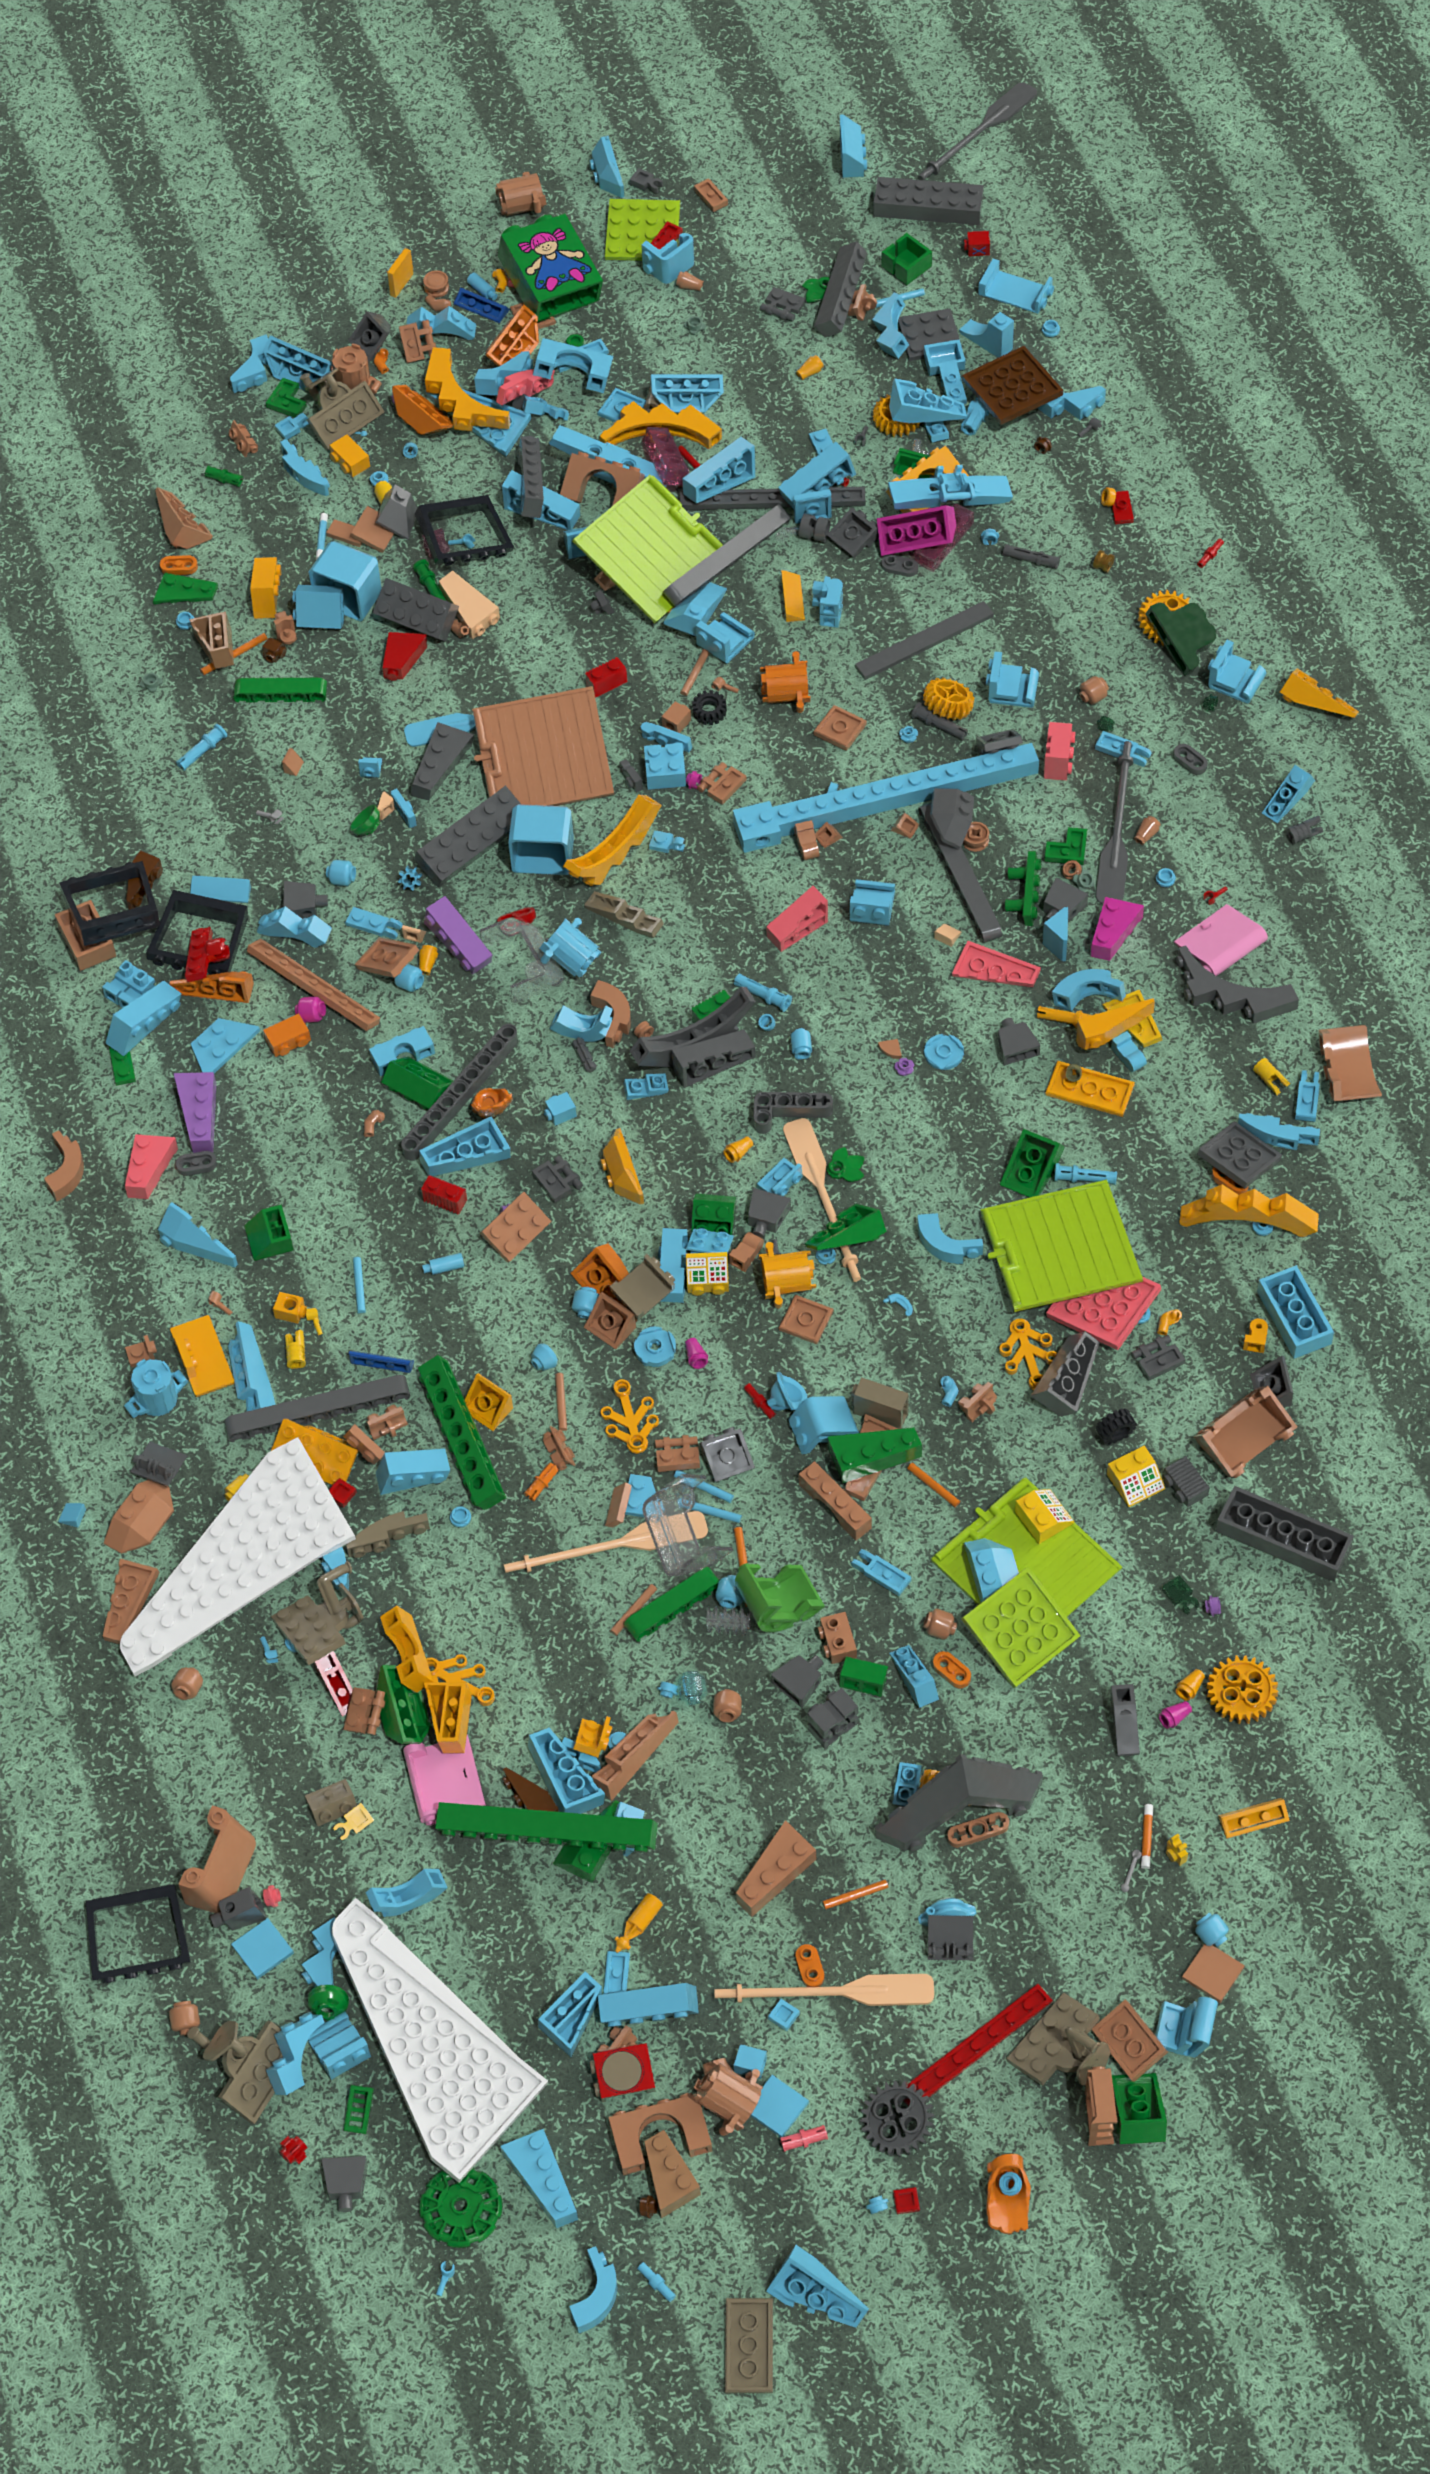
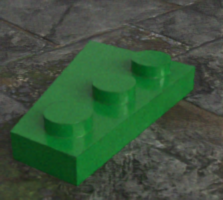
M164 573L153 604L178 603L182 601H213L218 589V583Z

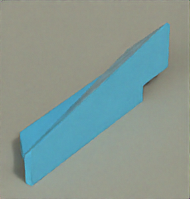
M238 1321L235 1325L237 1328L235 1340L230 1339L228 1345L237 1398L241 1400L246 1399L247 1411L275 1405L272 1388L252 1326Z

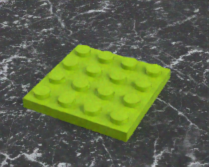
M610 199L605 260L642 261V244L645 241L651 243L667 221L679 226L680 200Z
M1026 1567L961 1618L1013 1688L1020 1685L1081 1636L1029 1567Z

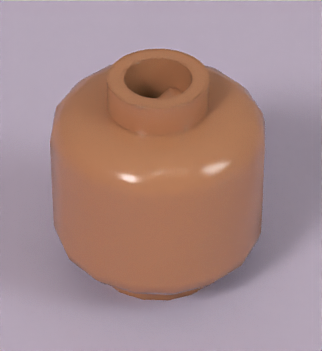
M1093 676L1081 684L1079 695L1085 703L1088 701L1094 705L1107 697L1109 687L1102 677Z
M936 1608L932 1612L929 1611L927 1613L923 1627L926 1628L928 1635L945 1640L950 1634L954 1635L957 1623L954 1622L952 1613Z
M181 1668L171 1684L175 1696L182 1700L193 1699L202 1687L203 1678L195 1668Z
M725 1689L714 1696L713 1712L716 1718L722 1722L729 1723L741 1715L742 1699L737 1692Z
M191 2001L173 2004V2008L169 2011L170 2024L173 2031H180L181 2036L187 2035L192 2027L200 2025L197 2005L191 2004Z

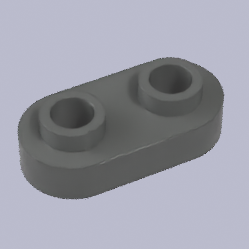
M887 555L882 559V569L888 573L912 577L918 573V563L910 558Z
M1179 744L1174 748L1175 761L1189 772L1200 775L1207 770V759L1190 745Z
M210 1151L184 1154L176 1160L177 1171L183 1176L210 1172L217 1166L216 1156ZM206 1161H209V1162H210V1163L207 1164V1165H204V1164H203V1163L206 1162ZM185 1165H190L189 1168H183Z

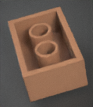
M91 900L76 905L82 920L88 921L100 917ZM69 909L55 914L58 928L80 971L116 957L111 939L87 946L83 945Z

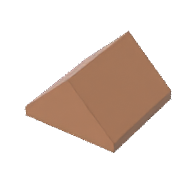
M601 1292L584 1328L614 1349H617L636 1328L635 1314Z

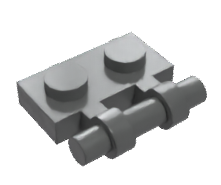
M773 287L766 298L768 305L762 303L760 310L765 311L768 315L779 316L780 319L785 321H794L796 315L791 312L798 314L806 303V298Z
M557 1156L554 1159L556 1162L554 1166L550 1161H547L532 1170V1175L554 1203L572 1193L570 1185H574L577 1190L583 1187L580 1176L571 1170L568 1161L563 1160L561 1156ZM563 1172L567 1177L563 1179L559 1173Z
M1169 1335L1162 1338L1159 1336L1153 1342L1147 1345L1142 1344L1131 1352L1133 1359L1142 1356L1143 1359L1139 1360L1138 1365L1148 1381L1185 1364L1186 1359L1176 1344L1169 1347L1166 1345L1171 1343ZM1156 1349L1160 1350L1152 1355L1150 1353Z

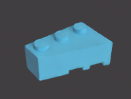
M662 1229V1243L659 1246L658 1259H660V1268L664 1272L668 1271L674 1277L675 1289L661 1302L684 1303L687 1272L686 1254L689 1251L686 1250L688 1245L687 1229Z
M584 1972L538 2019V2028L570 2057H572L598 2003V1995H602V1986L587 1972Z

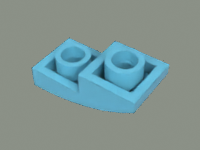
M943 421L923 422L931 442L949 439V432Z
M646 1074L644 1079H625L623 1083L626 1100L668 1093L666 1074Z
M899 1763L893 1805L906 1806L908 1804L907 1799L918 1791L921 1765Z

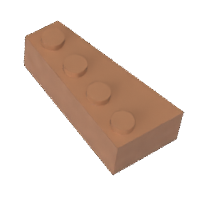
M786 1820L736 1892V1902L751 1917L816 1860V1849Z

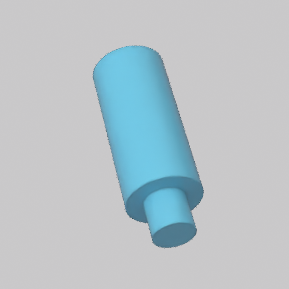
M476 273L469 275L467 283L485 298L496 300L498 295L490 284Z
M457 1253L429 1260V1264L422 1265L424 1273L432 1272V1275L463 1268L464 1262L462 1254Z

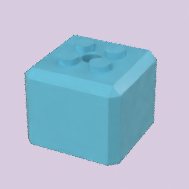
M336 541L327 544L309 570L311 585L343 587L344 615L358 621H363L378 599L382 589L376 557Z
M518 804L513 807L509 834L512 871L515 873L568 875L569 870L563 866L566 860L572 859L574 835L571 810L567 806Z

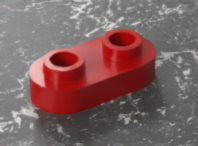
M527 907L500 916L497 919L499 928L509 931L517 925L532 923L533 919L536 918L535 909Z

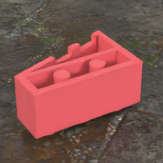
M1049 722L1044 779L1067 781V775L1072 773V763L1069 762V759H1073L1074 747L1070 746L1071 743H1075L1076 732H1072V724Z
M812 886L766 926L767 938L780 952L784 951L828 922V900Z
M135 1134L125 1183L128 1198L148 1199L161 1175L167 1169L170 1160L178 1150L175 1137Z

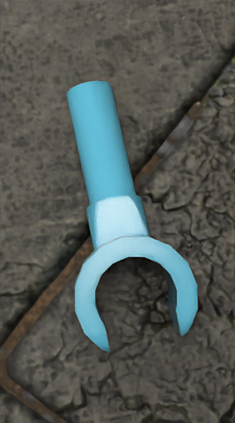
M466 534L462 539L449 540L448 544H465L467 548L471 549L474 547L472 542L476 540L472 535Z
M261 1637L260 1640L264 1647L265 1657L270 1659L266 1660L267 1663L278 1662L277 1649L270 1650L266 1638Z
M446 2261L441 2264L442 2278L436 2293L438 2296H442L448 2278H451L455 2273L454 2264L450 2271L444 2270Z

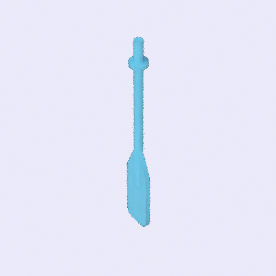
M454 713L408 724L404 729L408 745L416 747L429 744L437 722L468 733L475 729L476 726L474 715Z

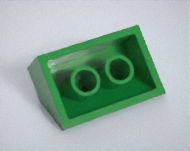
M407 1056L389 1062L381 1083L387 1085L389 1090L400 1092L407 1100L420 1103L422 1108L429 1110L452 1084L453 1080Z

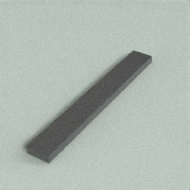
M982 601L856 663L855 668L864 680L869 679L994 617V613Z

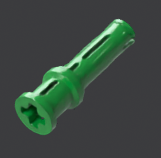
M426 559L417 561L413 565V570L418 573L420 583L426 586L430 595L447 601L436 583L435 573L429 568V562Z

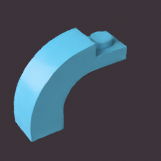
M1088 969L1073 973L1059 982L1052 991L1054 1005L1072 1011L1081 999L1090 995H1104L1123 1001L1126 997L1124 982L1111 978V972L1103 969Z
M563 1005L555 1014L549 1029L570 1038L576 1039L580 1037L585 1042L598 1041L606 1037L612 1023L610 1015L613 1009L605 1006L598 1014L588 1016L579 1014Z
M938 1213L918 1215L917 1225L920 1240L926 1250L936 1258L949 1263L963 1264V1256L977 1258L979 1255H983L982 1239H951L942 1232Z
M423 1869L414 1878L402 1885L392 1888H370L366 1895L374 1912H382L384 1917L403 1914L432 1901L448 1887L439 1869Z
M596 2246L587 2249L588 2257L597 2277L596 2288L587 2299L569 2306L578 2333L587 2331L603 2321L611 2311L617 2295V2278L614 2265L607 2264L604 2253H598Z

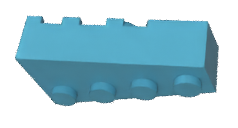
M743 437L738 438L683 478V494L697 504L755 478V446Z
M550 1728L529 1735L528 1749L559 1812L582 1814L604 1804L605 1793L603 1790L596 1786L592 1777L585 1773L579 1766L580 1763L569 1754L565 1745Z
M688 1983L598 1995L601 2023L608 2024V2027L622 2026L621 2022L630 2021V2024L644 2023L643 2020L645 2019L662 2021L666 2020L665 2017L684 2018L688 2017L687 2015L699 2013L696 1986Z

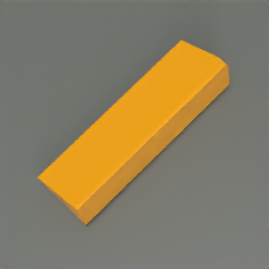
M781 570L786 622L805 621L800 575Z
M1282 1798L1218 1815L1226 1839L1290 1821L1285 1801Z

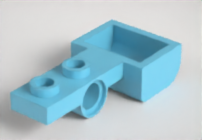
M960 339L924 345V358L929 376L940 374L941 386L944 387L943 393L945 396L966 404L967 399L959 373L960 370H965L966 362Z

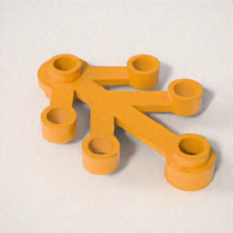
M1015 1319L1010 1324L1011 1335L1005 1343L1000 1345L999 1352L1003 1357L1010 1356L1012 1354V1347L1019 1339L1021 1346L1013 1359L1006 1362L1005 1371L1010 1375L1015 1374L1018 1370V1365L1025 1356L1031 1375L1029 1387L1034 1390L1039 1383L1035 1382L1034 1379L1041 1380L1043 1377L1038 1371L1034 1355L1045 1360L1050 1365L1053 1360H1050L1048 1357H1055L1057 1353L1055 1351L1047 1352L1029 1343L1028 1337L1040 1342L1042 1347H1050L1052 1345V1336L1050 1334H1040L1032 1330L1029 1322L1025 1319ZM1017 1326H1023L1024 1328L1018 1329ZM1043 1339H1049L1050 1341L1044 1342ZM1008 1348L1009 1351H1003L1002 1349ZM1011 1365H1012V1366H1014L1015 1368H1014V1369H1009L1008 1366H1011Z
M620 1379L614 1384V1393L621 1399L625 1417L613 1411L609 1406L601 1409V1417L605 1420L611 1419L628 1428L630 1435L618 1430L616 1425L610 1424L606 1427V1435L610 1438L616 1437L626 1442L629 1451L639 1454L647 1449V1436L653 1428L659 1425V1418L654 1414L649 1415L646 1419L647 1423L638 1432L637 1426L646 1412L654 1407V1400L651 1397H644L641 1401V1406L633 1414L628 1396L631 1392L630 1383L627 1380ZM620 1388H625L626 1391H625V1392H619V1389H620ZM650 1401L651 1405L646 1406L644 1402ZM605 1411H610V1412H611V1414H610V1415H607V1416L604 1415L603 1413H604ZM655 1419L656 1423L651 1424L649 1420ZM609 1429L616 1430L615 1433L608 1432ZM635 1442L641 1443L639 1446H634L633 1444Z
M462 1654L443 1661H438L435 1658H426L428 1666L435 1667L433 1671H430L434 1682H438V1678L446 1682H466L462 1679L474 1676L482 1678L486 1673L485 1667L482 1664H476L472 1668L453 1673L445 1671V1669L455 1666L457 1668H464L467 1665V1658ZM458 1659L465 1660L462 1664L457 1663ZM481 1668L483 1672L477 1674L475 1670ZM466 1682L472 1696L478 1699L479 1704L489 1706L494 1702V1691L490 1687L479 1689ZM488 1695L490 1699L484 1701L482 1697Z

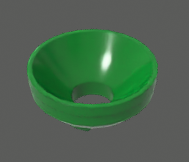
M373 804L362 810L353 820L350 831L355 835L373 833L380 824V811L377 806Z
M334 1985L317 1986L308 1995V2007L311 2012L322 2015L326 2020L334 2019L337 2015L346 2012L349 2005L348 1994L342 1988ZM330 2008L333 2012H325L321 2009Z

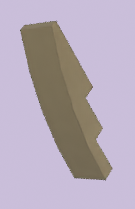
M596 891L593 892L584 904L586 909L636 933L652 938L656 936L664 925L661 918L646 915L644 909L628 905L625 899Z

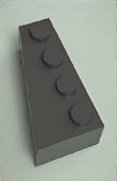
M437 722L413 781L411 796L429 801L447 776L453 771L457 763L463 758L467 750L470 749L474 734Z

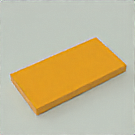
M1057 1061L1045 1093L1046 1096L1123 1117L1135 1082L1081 1067V1078L1075 1082L1069 1081L1066 1078V1069L1070 1064ZM1073 1069V1075H1076V1069Z

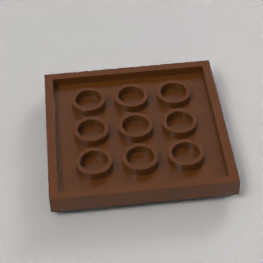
M1025 346L962 375V381L1000 425L1063 396V389Z

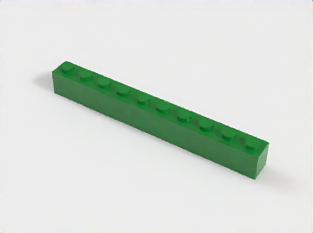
M439 1802L435 1829L442 1832L443 1836L455 1837V1833L463 1834L465 1838L473 1839L476 1838V1835H482L484 1839L488 1840L506 1837L505 1840L510 1842H519V1839H527L528 1843L540 1844V1840L556 1846H561L562 1842L570 1843L572 1847H583V1844H590L591 1848L595 1849L613 1846V1850L626 1851V1848H634L635 1852L648 1853V1849L655 1850L658 1823L652 1819Z

